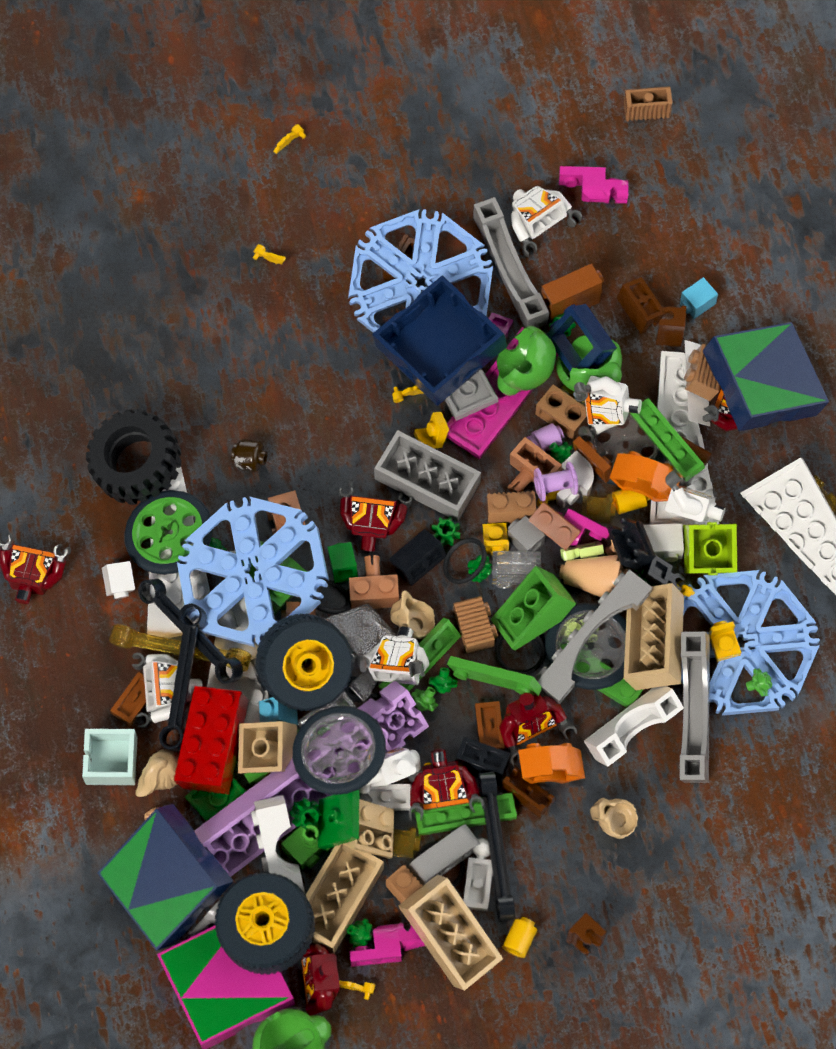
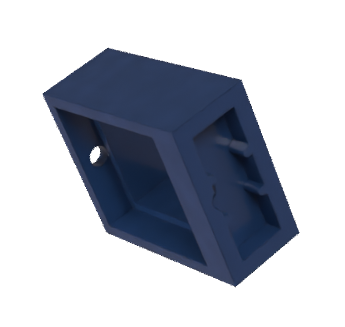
M573 304L567 307L561 319L555 321L551 325V330L546 334L552 340L556 353L569 371L572 368L598 369L617 349L587 304L577 306ZM574 321L577 322L594 347L583 360L564 335V332Z

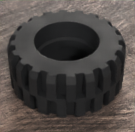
M132 409L125 410L124 414L119 412L113 414V418L109 421L105 419L101 423L102 427L99 430L95 429L92 433L94 438L89 440L87 448L90 450V452L86 453V461L89 463L87 468L93 480L110 498H114L120 503H125L126 501L130 505H136L138 501H148L147 497L151 495L154 498L157 497L164 489L168 490L172 486L170 484L171 480H176L179 474L176 468L181 467L182 460L179 457L182 454L181 448L177 444L178 440L157 415L140 409L136 413ZM140 441L151 443L150 456L142 467L128 473L117 472V460L126 447Z

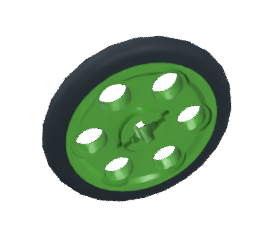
M162 491L155 498L153 495L147 497L148 501L140 502L132 511L126 524L124 537L127 552L134 563L151 573L166 575L179 572L177 562L180 564L184 563L178 559V556L186 557L190 552L182 547L183 540L188 538L211 516L204 503L194 495L184 491ZM169 505H175L177 508L176 512L172 515L164 513ZM187 516L196 517L193 525H184V520ZM147 517H155V523L152 526L146 527L143 525ZM172 529L173 533L171 535H165V530L169 531ZM213 529L203 538V543L206 546H209ZM145 539H153V545L150 548L143 549L141 547ZM164 550H172L173 553L169 559H161L160 555Z

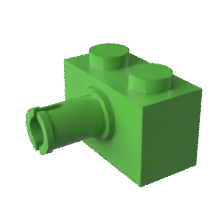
M318 821L317 826L307 825V830L300 826L281 843L282 850L295 864H299V868L302 871L306 867L312 868L320 860L318 856L325 850L329 852L334 848H318Z

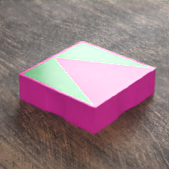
M216 926L157 954L202 1049H208L236 1035L244 1027L263 1021L272 1014L295 1005L294 998L281 972L269 975L264 973L262 975L260 973H251L239 967L229 958L219 943L216 935L217 932L215 931Z

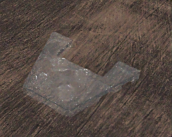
M369 604L325 619L345 635L351 646L353 656L368 654L386 635L397 636ZM366 668V672H363L351 682L349 687L364 702L371 694L377 681H374L369 669Z

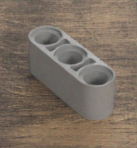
M465 824L414 859L408 867L424 886L436 875H444L473 854V848L481 843Z

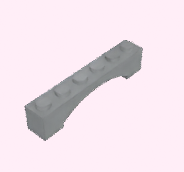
M493 197L474 204L473 218L524 328L527 326L540 328L548 325L549 311L541 294L537 292L518 257L509 235L504 215L496 198Z
M630 569L626 574L622 572L613 583L615 587L610 593L606 591L598 601L600 606L596 611L590 610L582 620L585 623L580 630L575 629L567 638L569 641L568 645L564 649L560 647L551 658L554 662L549 668L544 666L537 674V682L541 685L542 691L559 704L575 686V682L572 680L573 669L581 649L590 636L603 623L618 613L631 608L637 611L652 593V587Z
M681 632L684 708L680 780L684 783H709L710 636L707 632Z

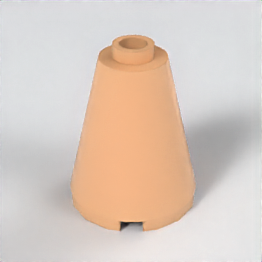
M618 555L567 560L565 565H561L560 579H563L566 585L601 597L606 591L610 593L614 589L615 585L613 583L622 572L626 574L628 569H623Z

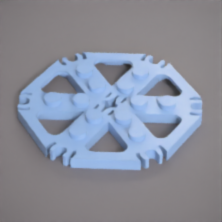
M418 209L370 227V231L365 232V236L370 239V242L364 243L359 240L358 246L360 248L357 245L355 247L348 299L354 297L349 301V304H359L361 308L354 311V316H360L364 313L365 315L358 317L357 321L374 333L381 327L374 320L375 313L405 301V308H407L421 292L442 275L451 284L471 276H477L481 281L478 304L473 307L486 316L493 266L484 269L489 267L492 261H482L480 256L487 253V249L476 251L479 248H484V245L443 213L441 214L440 222L437 221L439 218L438 211H435L433 219H428L426 217V209H423L421 219L418 217ZM405 226L414 227L416 234L412 260L385 240V235ZM447 231L466 245L467 251L465 253L435 264L438 239L441 232ZM366 260H372L395 279L363 290L360 287L362 264ZM422 277L425 278L426 286L424 287L421 285L420 287H417V281L415 280V278L419 280Z
M244 497L242 507L237 508L236 503L232 500L230 502L232 510L229 511L228 503L224 504L185 540L188 544H183L182 547L190 552L186 557L178 556V559L184 564L177 562L184 605L196 604L206 612L207 620L200 630L208 635L255 647L254 638L259 645L265 632L274 623H277L274 618L269 589L301 598V604L290 615L310 614L321 604L320 599L324 598L322 593L316 592L317 588L320 586L327 587L328 584L323 579L328 581L329 579L319 529L313 521L308 525H303L308 516L302 510L250 497V506V503ZM266 511L284 516L286 519L284 526L261 546L255 518L256 513ZM227 520L231 524L236 553L206 546L203 543V538L221 521ZM305 541L310 543L314 567L311 571L304 572L280 565ZM251 563L255 569H258V571H255L254 579L247 573L251 570ZM193 570L225 577L203 599L197 600L194 598L190 574ZM244 597L249 620L248 628L244 631H238L220 626L218 620ZM192 609L187 613L192 622L199 618L198 609Z
M759 570L703 575V578L699 577L697 580L701 588L694 589L689 584L688 586L692 587L695 594L690 597L684 596L683 616L687 608L696 607L712 627L713 624L720 621H726L727 623L733 621L736 638L742 637L743 641H747L743 648L740 647V656L718 662L710 680L709 703L717 704L716 714H719L722 707L725 706L722 716L778 711L780 707H785L782 696H788L791 701H794L795 694L798 697L820 646L818 645L819 638L812 639L809 636L810 633H816L818 627L815 626V620L782 579L777 588L775 586L778 577L775 576L771 583L765 582L766 572L764 571L761 573L759 580L756 579ZM745 584L749 587L750 592L739 617L735 615L716 591L719 586ZM775 599L784 601L797 618V624L761 627L770 605ZM710 642V658H716ZM795 650L801 652L803 660L796 677L792 680H787L767 653ZM681 666V683L683 684V669ZM743 667L751 677H753V669L760 668L762 672H767L770 675L772 687L768 690V696H765L763 701L738 704L732 700L731 694Z

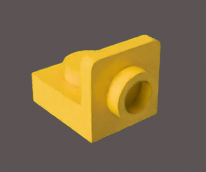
M442 412L432 413L427 428L415 429L414 436L416 440L434 449L443 447L449 428Z
M506 522L482 524L483 540L487 554L501 556L508 553L509 540Z
M720 621L713 624V627L710 628L708 635L710 636V642L717 662L741 655L734 632L735 624L733 621L728 623Z

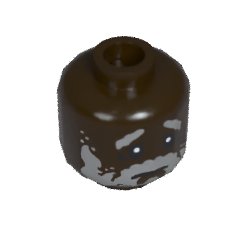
M241 439L233 445L231 451V461L234 462L238 469L258 471L262 465L266 464L268 452L264 451L263 444L253 440Z

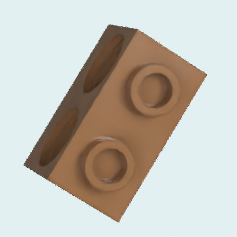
M552 385L536 404L535 414L549 424L559 425L563 434L572 440L578 435L579 428L588 423L586 404L582 401H576L564 388ZM555 401L560 403L561 405L558 407H553L549 403ZM577 415L579 419L572 420L568 416Z

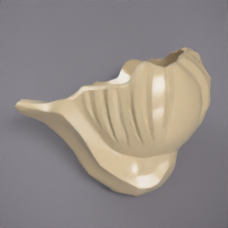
M403 591L401 594L402 598L394 603L391 608V621L399 626V628L408 627L412 629V638L422 640L435 627L434 610L425 602L412 598L409 592Z
M166 749L154 753L149 758L146 767L142 771V775L139 777L136 795L143 797L155 790L171 789L178 785L174 781L179 754Z
M603 797L590 808L592 819L599 821L602 830L611 837L624 839L634 832L637 827L638 816L636 808L627 800H607Z

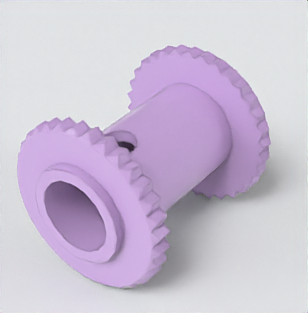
M571 462L566 463V470L542 475L538 468L534 470L535 490L541 501H545L546 493L570 488L573 495L578 493V478Z

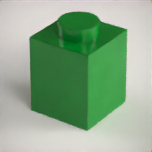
M351 542L328 546L334 582L348 581L349 578L358 577Z

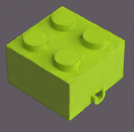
M707 522V525H683L684 573H708V575L737 573V524Z

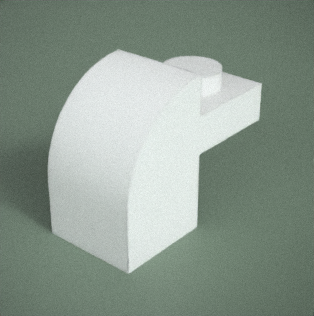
M575 451L562 463L563 471L566 470V463L571 462L578 478V493L576 495L572 494L570 488L557 493L556 504L562 509L567 504H574L580 495L587 499L592 491L594 480L593 468L578 451Z

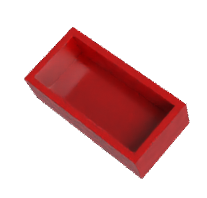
M201 686L194 687L174 781L182 789L229 795L239 750V724L245 723L249 704L248 698L241 691Z

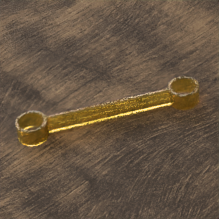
M119 624L113 626L109 638L112 644L121 648L136 646L179 655L181 646L180 640L136 632L128 626ZM195 646L194 658L209 661ZM239 648L219 649L226 658H237L243 666V672L248 670L252 658L249 652Z

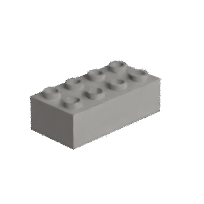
M398 430L374 468L375 480L408 497L412 496V499L448 517H452L457 522L481 483L480 471Z

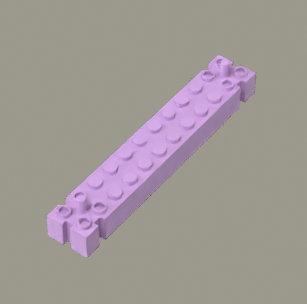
M393 681L379 692L382 697L377 701L370 698L358 707V709L372 716L382 728L386 740V752L403 747L406 744L403 739L408 735L415 738L429 727L422 713L413 707L416 703L409 691L396 681ZM344 718L305 747L307 766L315 776L326 782L342 783L352 780L361 773L358 764L372 758L374 751L371 734L360 722ZM292 759L284 772L270 773L194 830L202 845L214 855L230 877L265 851L258 847L256 835L261 834L259 825L254 826L251 811L256 810L255 801L284 795L291 827L280 835L277 840L279 841L296 828L292 823L294 818L289 814V811H292L294 801H302L303 797H306L310 802L314 800L319 804V799L331 796V794L316 791L303 782L295 770Z

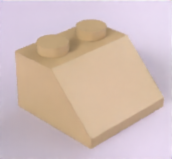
M284 721L239 724L238 773L284 772L292 759V747L297 735V725Z

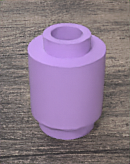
M550 423L531 432V435L527 438L546 452L553 442L561 445L564 434L559 425L555 426L553 423Z

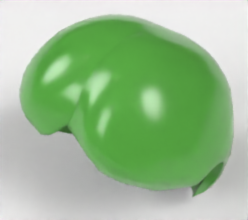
M527 326L514 337L518 340V345L515 349L509 350L505 348L498 355L497 367L499 375L497 384L499 390L505 395L513 396L520 391L535 389L545 383L551 376L556 361V349L552 340L535 326Z
M586 335L579 336L572 342L573 348L582 360L594 348ZM612 340L617 349L598 369L572 368L569 371L558 356L556 359V372L559 379L567 388L574 392L575 384L582 382L587 385L590 376L600 378L606 376L616 382H620L622 378V353L619 345Z
M283 1009L260 1023L253 1037L252 1049H325V1043L331 1035V1025L323 1016H309L301 1010Z

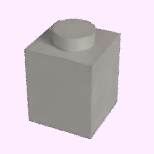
M525 515L521 520L516 519L508 527V540L528 559L544 545L545 534L529 522V518Z

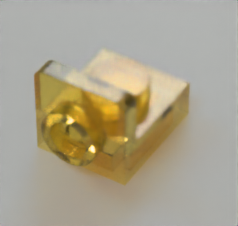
M608 493L607 498L583 496L581 514L597 523L609 524L610 516H615L616 502H612V494Z
M411 828V831L394 829L393 856L413 858L414 851H419L421 836H416V828Z

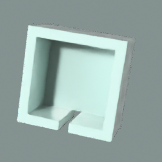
M85 729L84 752L86 755L83 756L82 775L85 784L135 785L137 735L135 729Z

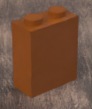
M592 263L542 285L541 296L549 311V323L553 322L554 317L564 314V310L573 304L576 306L587 304L588 307L600 303L604 279L601 272L595 270Z

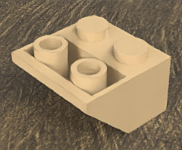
M359 799V839L348 842L349 846L358 851L388 859L392 858L394 809Z

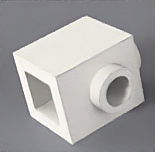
M130 561L107 564L102 567L106 595H114V599L129 597L128 593L135 590Z

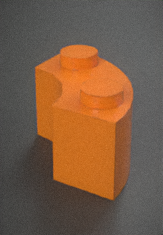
M630 451L628 454L618 453L610 479L622 490L640 493L654 502L668 501L672 488L666 484L665 478L674 470V467L668 463H660L643 457L634 451Z
M532 743L526 745V749L518 750L522 778L530 784L539 782H559L563 784L585 778L581 750L572 747L571 743L554 746H541L540 743Z

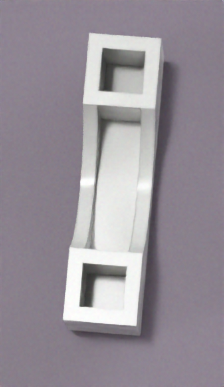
M668 686L652 688L585 739L584 742L596 761L610 766L627 752V744L638 732L653 724L667 722L684 707L672 688Z
M284 795L255 801L256 810L251 811L254 826L259 825L261 834L256 835L259 849L265 850L266 857L261 858L264 873H276L277 875L280 874L283 877H287L288 880L290 879L296 883L305 894L299 864L286 862L275 851L278 838L285 830L291 827Z

